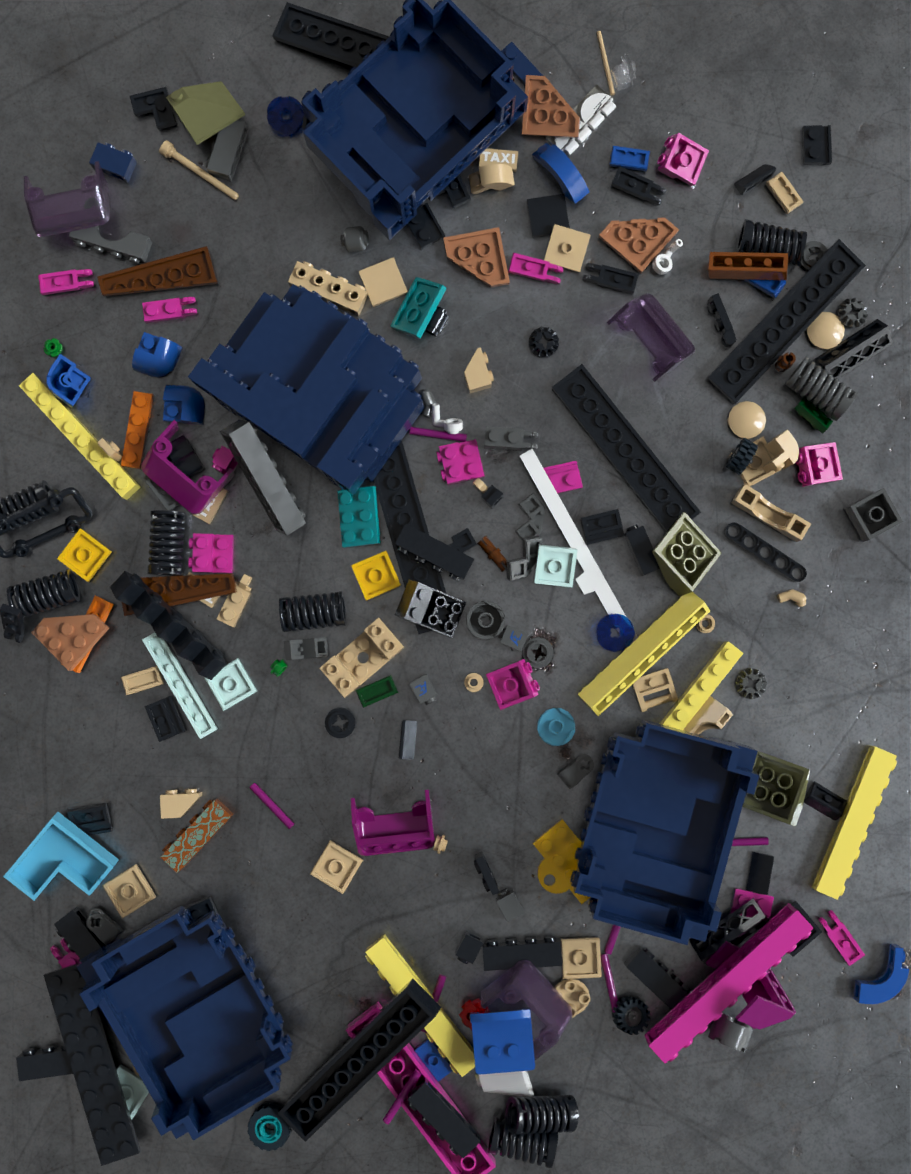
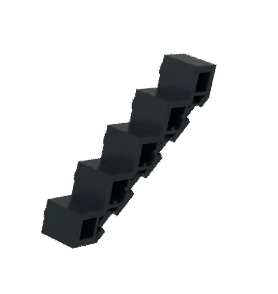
M124 571L110 586L115 598L131 606L136 617L150 624L157 637L171 643L178 656L191 661L199 675L212 680L227 665L223 659V653L185 621L179 612L173 610L158 593L148 587L140 576Z

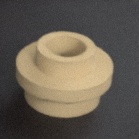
M707 614L696 624V628L701 633H709L715 627V620ZM703 620H706L708 622V626L706 628L702 626Z
M471 673L466 676L464 685L470 692H477L483 687V678L477 673ZM472 679L478 681L476 686H471L470 681Z
M437 835L433 848L434 851H437V854H440L441 851L445 852L448 840H445V835Z

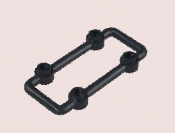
M69 487L61 491L52 489L47 493L46 498L9 515L0 514V532L8 530L11 522L47 505L59 507L63 502V498L69 495L73 496L84 512V515L79 517L76 515L68 516L64 524L27 541L22 539L16 540L12 548L4 551L0 546V557L8 558L15 554L18 557H24L29 552L30 547L67 530L72 533L78 532L81 524L92 518V510L76 488Z

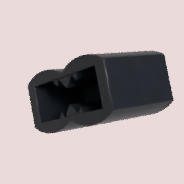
M185 435L171 442L172 452L167 459L170 462L173 461L174 465L187 477L191 478L205 470Z

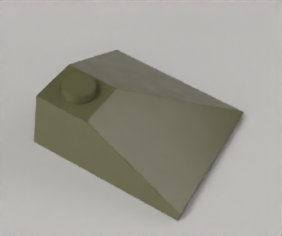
M222 81L181 87L166 97L175 114L197 145L245 116L244 111Z
M685 512L680 515L652 551L666 583L678 596L693 592L722 554Z
M758 751L753 766V771L760 775L754 795L746 793L742 807L796 826L804 803L810 769Z

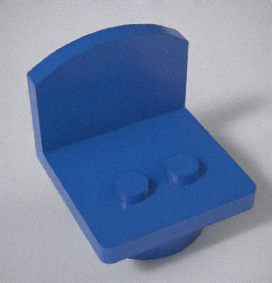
M530 1007L514 1011L470 1013L475 1071L478 1075L535 1069Z

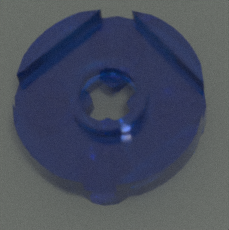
M280 96L270 102L267 108V120L273 131L287 137L296 133L302 127L304 111L297 99L291 96L283 98ZM283 112L290 113L288 119H282Z
M615 613L604 616L596 627L598 643L604 649L613 652L622 651L630 646L635 635L632 622L621 614ZM611 628H619L620 631L618 633L620 635L618 637H611Z

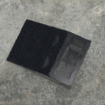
M409 579L395 616L453 638L466 602Z

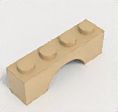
M746 484L739 488L731 502L795 542L801 541L811 526V523L798 515L786 512L771 504L761 493Z
M710 696L683 731L699 735L708 729L721 730L733 714L727 707Z

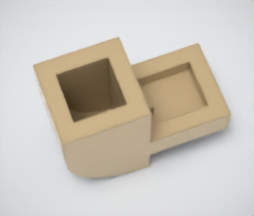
M504 164L485 165L479 167V171L469 175L472 194H478L488 189L501 191L515 185L512 167Z
M788 429L765 445L774 458L762 468L766 473L772 470L777 472L781 468L783 470L797 461L799 447Z

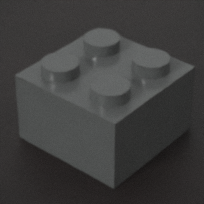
M884 488L845 508L847 515L863 542L871 540L903 522Z

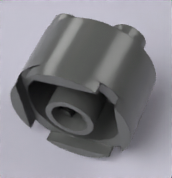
M492 601L478 602L468 611L466 618L467 628L478 639L489 640L495 638L504 628L505 615L501 607ZM487 615L489 616V621H491V623H487L484 626L482 625L483 621L480 620V618L485 617Z
M723 1013L718 1020L713 1021L708 1037L712 1040H719L721 1044L745 1053L753 1029L738 1020L735 1022L733 1017Z

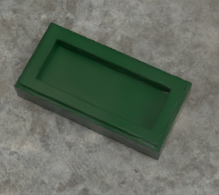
M391 675L355 690L363 708L398 693Z

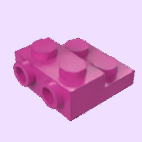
M676 133L669 136L664 143L666 150L658 158V171L672 179L678 178L690 186H694L709 150L684 135Z
M476 439L439 446V451L436 452L438 463L442 462L444 470L440 471L442 480L447 481V485L485 477Z
M836 442L799 448V456L795 463L799 466L798 480L802 483L803 487L843 480Z
M221 446L220 449L217 448L212 456V467L222 474H225L230 468L235 470L238 465L230 449Z
M193 533V538L189 539V549H193V555L189 557L188 561L192 572L233 573L234 535Z
M525 659L486 674L500 710L539 695L537 692L540 690L539 684L536 680L532 679L530 674L532 673V667L529 662H525Z

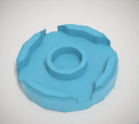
M551 708L541 714L537 723V730L545 743L551 746H560L572 739L575 733V721L568 711L562 708Z

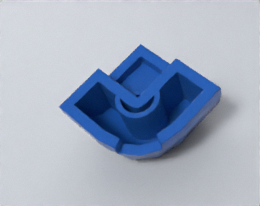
M144 332L138 349L135 348L132 368L134 371L151 377L159 378L174 370L182 347L166 338Z
M59 354L46 376L49 391L71 408L91 379V377L77 369L75 363Z
M166 385L163 395V421L173 422L175 420L184 424L204 425L205 401L201 393L189 386Z

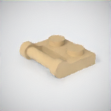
M668 668L641 676L632 684L641 713L654 706L670 701H678ZM668 688L669 694L644 701L643 696Z

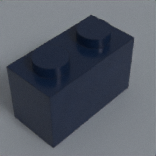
M98 142L89 164L96 171L129 183L137 162L129 151L122 150L121 152L109 143L101 144Z

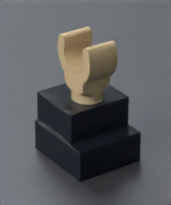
M479 478L473 482V485L483 493L481 499L491 509L504 497V494L499 489H496L493 485L488 488Z

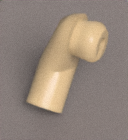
M794 589L777 594L780 603L792 600L796 602L798 607L806 605V596Z

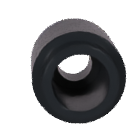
M437 306L425 329L426 333L435 337L438 333H441L448 319L445 309Z

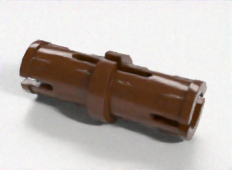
M787 352L781 355L775 363V369L778 372L781 370L784 372L791 368L796 360L794 353L790 352L789 354Z
M487 536L483 537L482 539L487 546L481 540L477 544L488 555L487 558L489 560L492 559L501 572H503L505 567L501 562L507 567L506 558Z

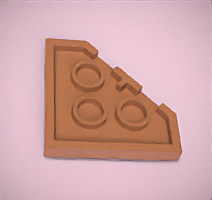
M526 75L525 94L528 96L527 111L523 114L522 135L579 138L580 117L545 76Z
M666 218L651 220L633 219L620 222L618 220L611 221L599 234V238L642 274L653 259L678 233L679 229Z
M499 227L443 238L447 259L491 288L510 284Z
M91 614L43 618L31 633L67 670L72 671L107 632L109 627L97 615Z

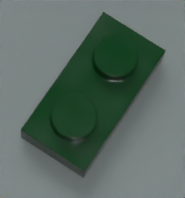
M806 397L794 408L801 417L808 420L813 428L822 434L833 423L817 406H814L811 401H807Z

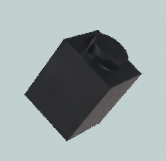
M466 931L455 951V955L458 956L457 959L464 964H468V962L473 964L483 945V939Z

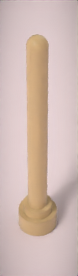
M168 140L163 142L159 149L161 155L166 158H174L233 200L238 199L239 195L237 192L178 153L171 142Z

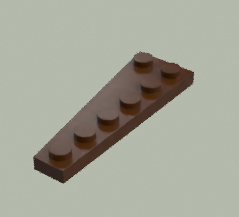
M207 246L97 276L103 296L218 284Z
M233 574L140 577L170 607L237 592ZM121 602L124 616L133 615L134 612L131 606Z

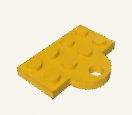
M561 819L533 842V845L544 857L538 867V879L542 887L551 893L560 894L570 889L578 901L583 904L590 897L575 893L573 886H571L572 882H570L573 870L576 871L578 867L577 859H574L577 847L581 848L582 843L565 821ZM550 874L555 877L552 885L544 883L546 875Z

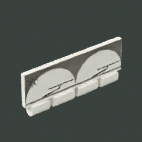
M596 84L573 108L580 117L579 138L547 136L545 139L551 145L555 144L570 156L579 146L575 140L582 143L592 133L588 126L595 130L605 119L604 116L607 117L616 108V105L612 102L613 98Z

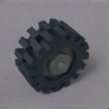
M743 438L736 449H732L731 452L733 454L727 461L726 467L740 475L746 469V466L753 462L752 457L755 455L758 445L747 438Z
M627 996V999L621 998L622 1002L617 1001L616 1004L618 1006L617 1008L613 1007L615 1013H612V1017L615 1018L613 1022L616 1024V1027L629 1035H638V1031H645L643 1027L647 1028L648 1024H646V1021H650V1017L647 1016L650 1015V1011L647 1010L648 1006L643 1001L631 996Z

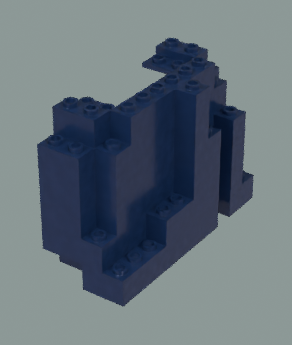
M405 0L402 6L403 16L396 19L393 26L394 30L386 41H381L377 45L376 50L372 54H367L358 67H353L344 80L338 82L335 80L332 84H327L323 88L322 93L316 88L312 92L308 91L301 101L305 117L310 121L303 132L307 147L355 195L357 203L373 218L374 225L389 241L417 215V208L427 198L432 201L527 111L528 96L512 80L514 64L451 0H440L433 9L424 0Z
M293 284L282 300L272 293L268 295L264 292L224 347L219 343L207 361L201 358L188 378L197 387L212 396L222 407L232 414H238L246 421L253 423L256 428L320 471L327 480L340 489H346L355 495L365 479H368L370 482L374 480L424 409L421 395L414 391L422 379L418 369L419 366L411 360L409 362L404 360L401 354L402 351L393 344L391 346L386 344V340L377 333L374 336L370 333V329L367 327L368 324L359 317L355 319L346 312L342 314L337 310L338 307L330 301L326 303L321 299L322 296L314 290L310 292L301 285L297 287Z
M642 720V723H638L635 735L637 737L635 736L634 738L614 732L613 736L609 737L607 744L609 749H607V753H603L600 763L603 765L601 772L597 773L595 783L598 784L597 790L592 792L590 798L592 803L590 807L585 809L584 818L587 826L586 829L581 831V848L577 847L574 859H577L578 867L576 871L573 870L571 886H573L575 893L590 897L588 904L589 912H591L592 918L595 920L688 945L689 938L705 942L708 930L717 932L722 912L716 905L746 793L754 795L760 775L753 771V766L758 751L750 746L736 742L705 737Z
M180 906L125 939L120 938L106 947L102 946L100 949L84 957L76 966L86 982L85 987L80 992L82 1000L89 1012L99 1005L156 1104L151 1117L161 1136L172 1131L176 1139L188 1132L194 1141L278 1091L281 1081L280 1075H282L279 1066L291 1059V1051H293L291 1047L293 1042L288 1034L285 1035L282 1031L284 1020L281 1014L275 1012L272 1007L274 1006L270 995H265L261 979H256L254 975V967H256L254 960L251 956L247 957L240 944H236L233 939L235 934L231 927L227 928L221 916L215 914L213 910L195 920L188 909ZM119 969L120 972L114 976L116 971Z

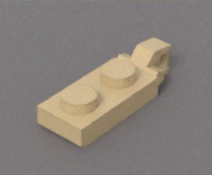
M244 574L240 582H235L237 592L228 594L217 620L235 628L251 595L252 588L248 586L252 577Z

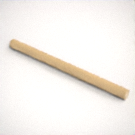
M597 31L610 95H615L601 31Z

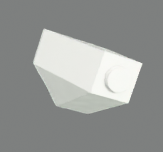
M527 1071L475 1075L478 1087L482 1086L483 1092L522 1097L534 1096Z

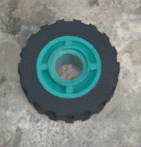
M277 1103L262 1104L249 1119L250 1121L247 1126L249 1139L254 1143L253 1145L261 1150H277L285 1144L292 1132V1128L278 1114L283 1107L282 1105ZM266 1124H272L274 1126V1130L268 1129L266 1127Z

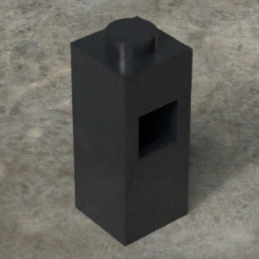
M636 524L627 528L628 532L625 533L624 537L641 576L660 569L652 552L654 548L644 526L638 527Z

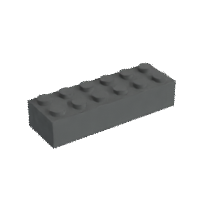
M238 420L219 431L276 531L289 535L305 525L304 517L306 516L303 510L296 506L294 494L287 490L285 478L282 474H278L276 462L272 457L269 458L266 453L268 450L266 444L257 437L258 430L255 425L247 421Z

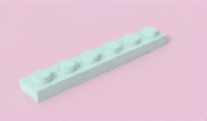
M155 632L144 638L142 641L198 737L202 739L216 731L218 728L167 641L157 637Z

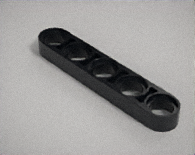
M732 522L725 527L724 535L727 539L789 580L801 582L806 578L807 571L801 564L742 525ZM730 526L737 527V536L732 537L729 535L728 529ZM747 536L754 539L752 547H747L744 544ZM762 547H767L770 550L769 557L764 558L761 556L760 550ZM778 558L785 559L786 566L784 568H779L776 565ZM795 568L802 571L800 579H796L792 575Z

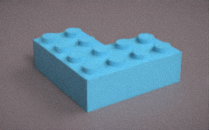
M57 812L3 877L34 901L58 872L90 896L119 859L61 813Z

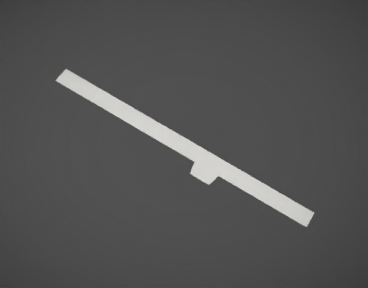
M533 449L520 455V458L571 548L578 550L577 560L584 572L575 580L584 595L596 592L625 646H630L638 638Z

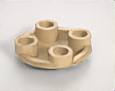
M822 312L806 330L812 344L817 349L823 350L833 348L841 343L845 328L837 315L830 312Z
M740 402L730 411L727 423L732 432L738 437L754 438L765 428V412L754 402Z
M567 979L554 987L551 1000L557 1011L569 1018H573L586 1009L590 1002V994L584 983L575 979Z

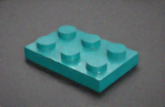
M416 277L390 327L396 331L421 339L447 288L442 284Z
M361 487L355 495L347 490L337 491L342 548L381 544L376 487Z

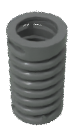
M808 357L804 358L785 384L796 393H799L804 387L800 393L802 397H805L811 390L806 397L807 401H811L817 394L812 401L814 406L824 397L818 406L820 410L830 401L824 409V413L828 414L835 421L845 413L858 394L854 390L851 391L850 387L845 388L843 382L839 383L838 378H834L832 374L822 370L821 366H815V362Z

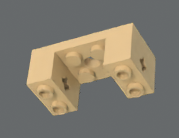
M377 618L346 648L323 664L320 670L342 696L346 698L405 647L380 618ZM361 652H365L369 656V660L366 663L358 661V655Z

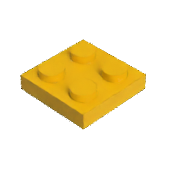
M80 528L57 559L85 581L90 582L112 551Z
M387 551L351 565L366 601L401 586Z

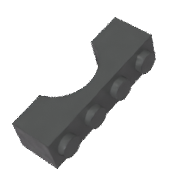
M79 215L75 216L69 235L74 244L79 247L85 248V245L90 246L96 252L103 253V251H106L111 256L121 259V256L126 257L128 261L139 264V262L146 263L152 245L149 237L131 231L120 240H106L101 237L99 226L94 220Z

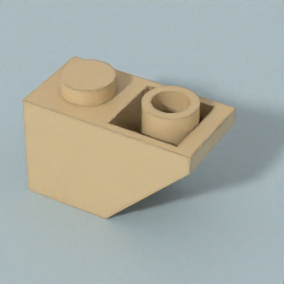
M481 347L477 348L464 371L469 394L491 388V382L494 381L492 371L487 370L486 364L489 363L486 352L482 353Z
M196 788L185 789L183 793H177V789L166 790V793L160 795L161 819L181 818L200 799L202 792H197Z

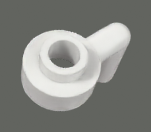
M677 239L667 247L664 254H659L653 259L652 267L656 273L663 275L671 270L673 264L670 257L674 251L683 245L682 240Z
M432 404V424L434 426L443 427L449 434H457L463 429V421L461 419L450 418L441 420L439 404Z

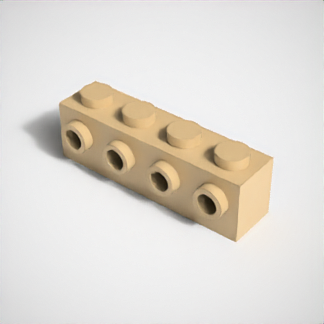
M297 261L288 280L290 287L294 284L297 287L301 285L310 292L314 290L322 296L321 299L323 301H330L340 309L356 316L360 315L368 297L367 291H365L363 286L359 284L351 285L343 277L338 276L335 278L324 269L319 271L314 269V266L308 262L303 261L301 263Z

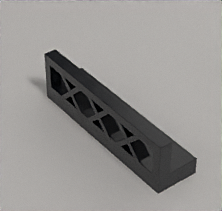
M876 319L843 340L837 346L815 358L816 365L821 366L828 374H831V369L839 366L837 372L833 374L834 378L839 379L894 344L889 326ZM885 335L886 341L879 345L880 338ZM870 346L869 351L862 355L864 348ZM855 356L852 363L846 365L848 358Z
M753 898L719 921L717 930H725L723 938L720 940L714 939L715 932L708 930L706 940L709 941L708 948L702 952L697 946L701 942L700 940L693 939L690 943L700 960L706 964L725 941L738 946L761 929L769 921V918ZM754 905L758 914L752 918L746 917L747 909ZM734 918L741 919L740 926L736 929L730 928L731 920Z

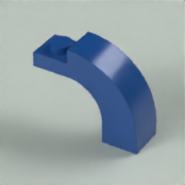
M545 143L532 154L534 160L544 166L554 176L565 197L576 204L590 192L575 165L555 144L550 146Z
M890 944L888 966L880 978L872 981L855 979L854 999L858 1003H883L900 992L909 975V968L902 965L905 961V951H903L902 947Z

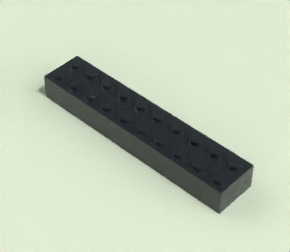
M412 978L283 1105L278 1114L306 1142L436 1017L441 1006Z

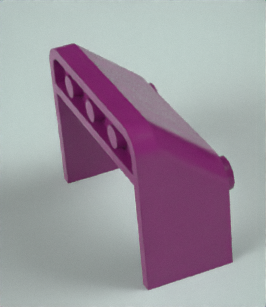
M173 420L154 441L141 464V468L149 479L189 513L197 515L202 513L234 477V470L230 468L218 482L210 476H203L194 483L166 459L172 452V444L169 440L179 430L178 423Z
M429 789L425 790L426 801L416 802L412 806V812L374 816V812L367 807L357 809L355 798H351L352 827L358 853L370 856L432 848L435 844Z
M725 941L706 964L717 969L740 947ZM771 968L766 971L767 974L763 979L756 980L752 984L749 992L746 994L742 993L747 1006L736 1016V1019L753 1029L761 1030L791 1019L796 1013L794 1006Z

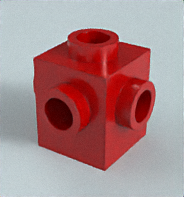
M477 998L473 1001L469 999L461 1007L463 1011L459 1016L462 1023L472 1030V1023H470L471 1012H491L488 1010L487 1004Z

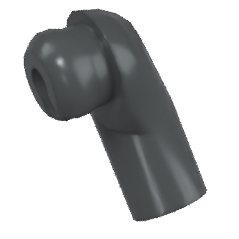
M421 389L418 394L421 395V399L425 404L421 415L430 418L432 404L436 403L430 390Z

